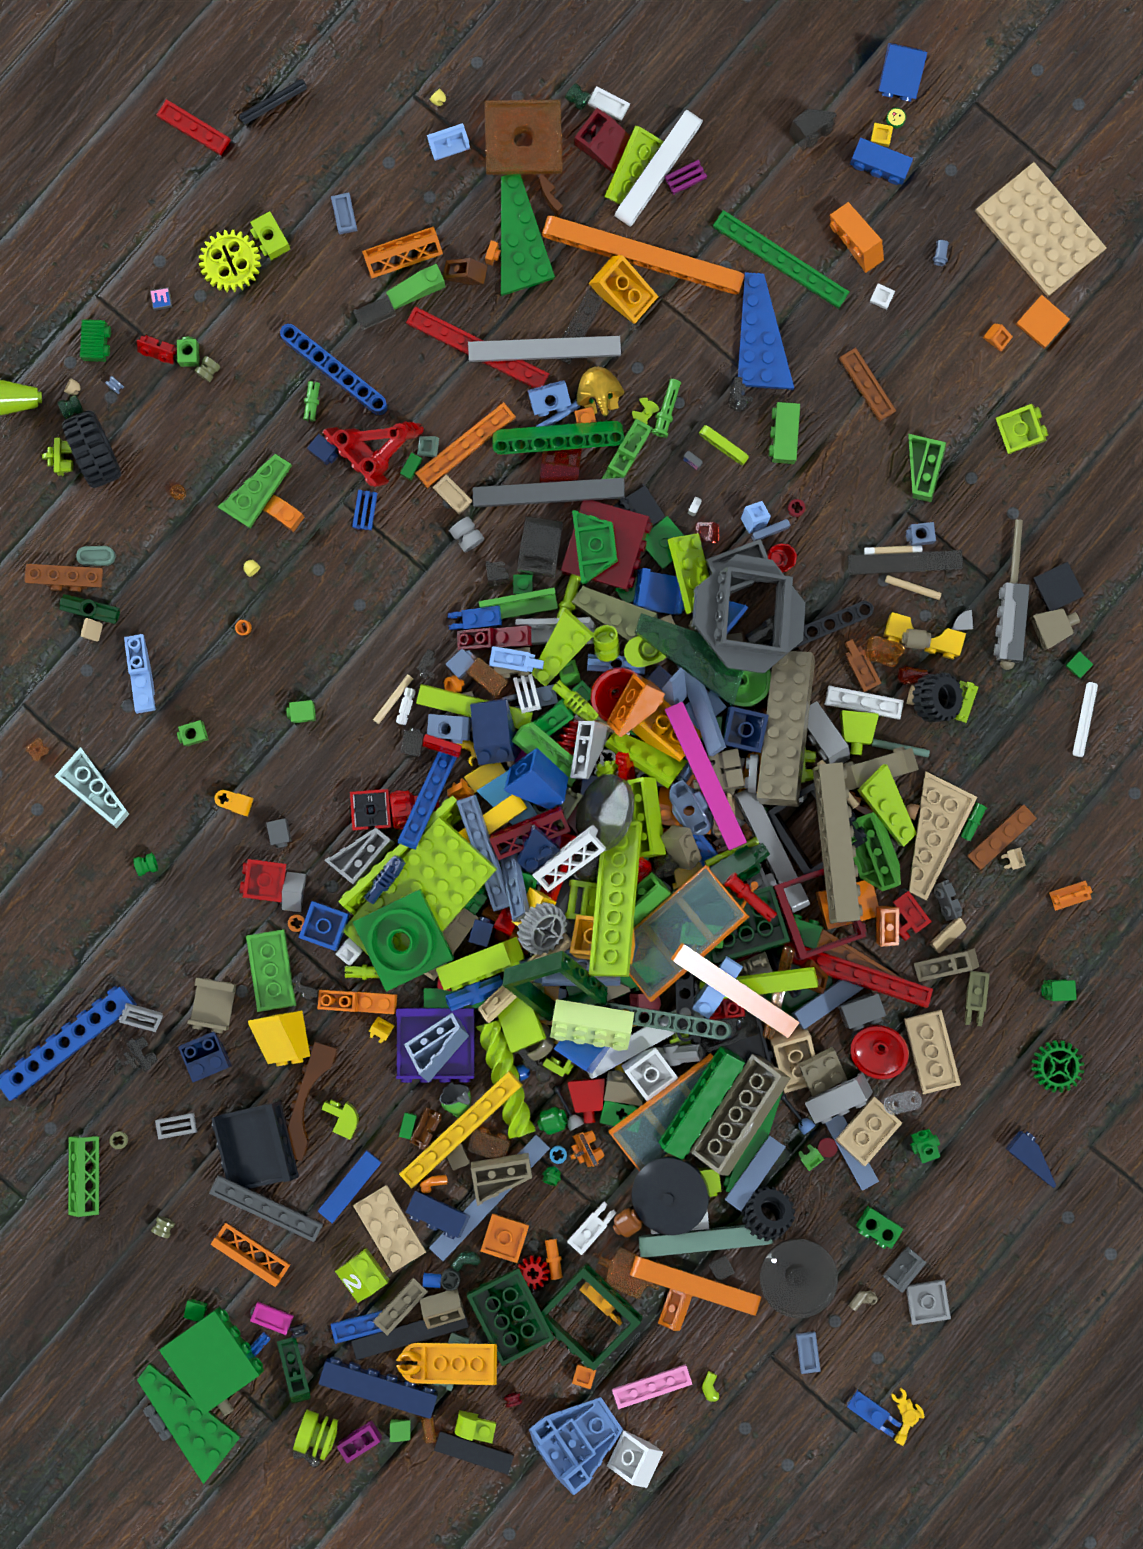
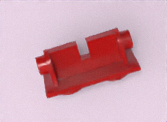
M147 335L145 337L141 336L140 340H137V351L142 355L159 359L164 363L174 364V355L177 354L175 345L162 341L161 345L157 346L159 340Z

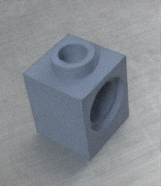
M934 522L911 524L908 530H906L907 542L910 541V546L933 544L936 541ZM917 530L924 532L925 537L923 539H919L916 536Z
M462 648L446 663V666L455 676L461 679L476 665L474 661L476 657L469 650L465 652Z

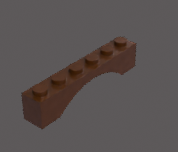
M316 1041L314 1045L311 1044L309 1047L310 1059L308 1063L304 1064L302 1069L304 1078L302 1082L299 1081L296 1088V1093L299 1094L297 1100H293L290 1111L293 1112L291 1119L287 1118L286 1120L294 1157L300 1161L304 1159L310 1141L304 1121L307 1097L317 1079L325 1071L333 1067L339 1049Z

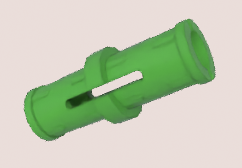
M313 381L308 382L307 398H304L306 405L303 420L305 421L309 420V414H311L310 422H315L316 408L319 405L320 383L315 382L314 390Z

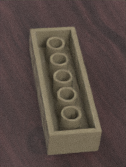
M752 1054L690 1152L718 1174L729 1176L791 1078L762 1056Z

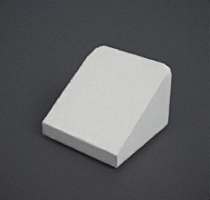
M348 938L336 955L351 966L363 950Z

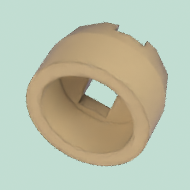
M71 378L64 392L69 395H77L81 389L80 384Z

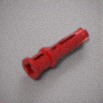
M736 872L732 873L723 885L735 892L737 898H743L768 922L776 916L777 912L752 892L750 885L740 880Z

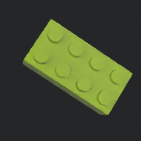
M514 937L438 967L436 971L443 989L451 988L452 991H455L484 978L504 972L505 968L520 964L519 961L525 959L517 937Z

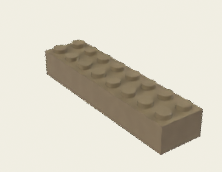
M790 651L772 666L767 715L769 717L763 740L757 799L760 804L799 806L815 658L812 652Z
M843 762L820 764L813 768L830 924L858 921L860 916L863 915L862 905L858 903V896H860L859 884L856 885L858 867L854 865L853 857H856V849L851 841L854 831L853 826L849 824V818H851V807L847 806L849 789L848 786L845 787L844 780L847 779L846 767H843Z

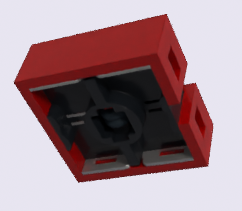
M389 789L350 792L353 831L370 830L372 826H375L377 829L392 828Z

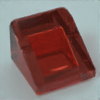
M715 522L696 523L695 534L699 533L701 542L718 543L719 524Z

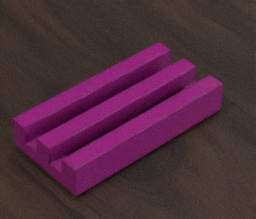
M699 160L665 176V180L673 195L707 178ZM697 167L696 170H694V171H692V172H689V173H687V174H685V175H683V176H681V177H679V178H677V179H675V180H673V181H670L671 179L676 178V177H678V176H680V175H682V174H684V173H686V172H688V171H690V170H692V169H694V168ZM700 173V176L674 188V185Z

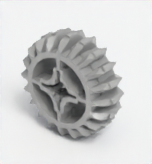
M537 903L535 908L530 907V911L525 912L524 918H520L522 923L518 925L519 931L517 935L522 947L530 953L548 954L549 949L554 950V946L559 945V940L564 939L563 933L567 932L564 928L567 926L566 917L562 910L554 904Z

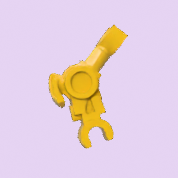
M900 1388L902 1396L896 1398L892 1393L891 1397L895 1402L899 1403L897 1407L903 1419V1425L894 1441L903 1446L910 1426L913 1427L919 1421V1418H924L925 1416L918 1404H915L917 1410L913 1408L911 1400H906L905 1390Z

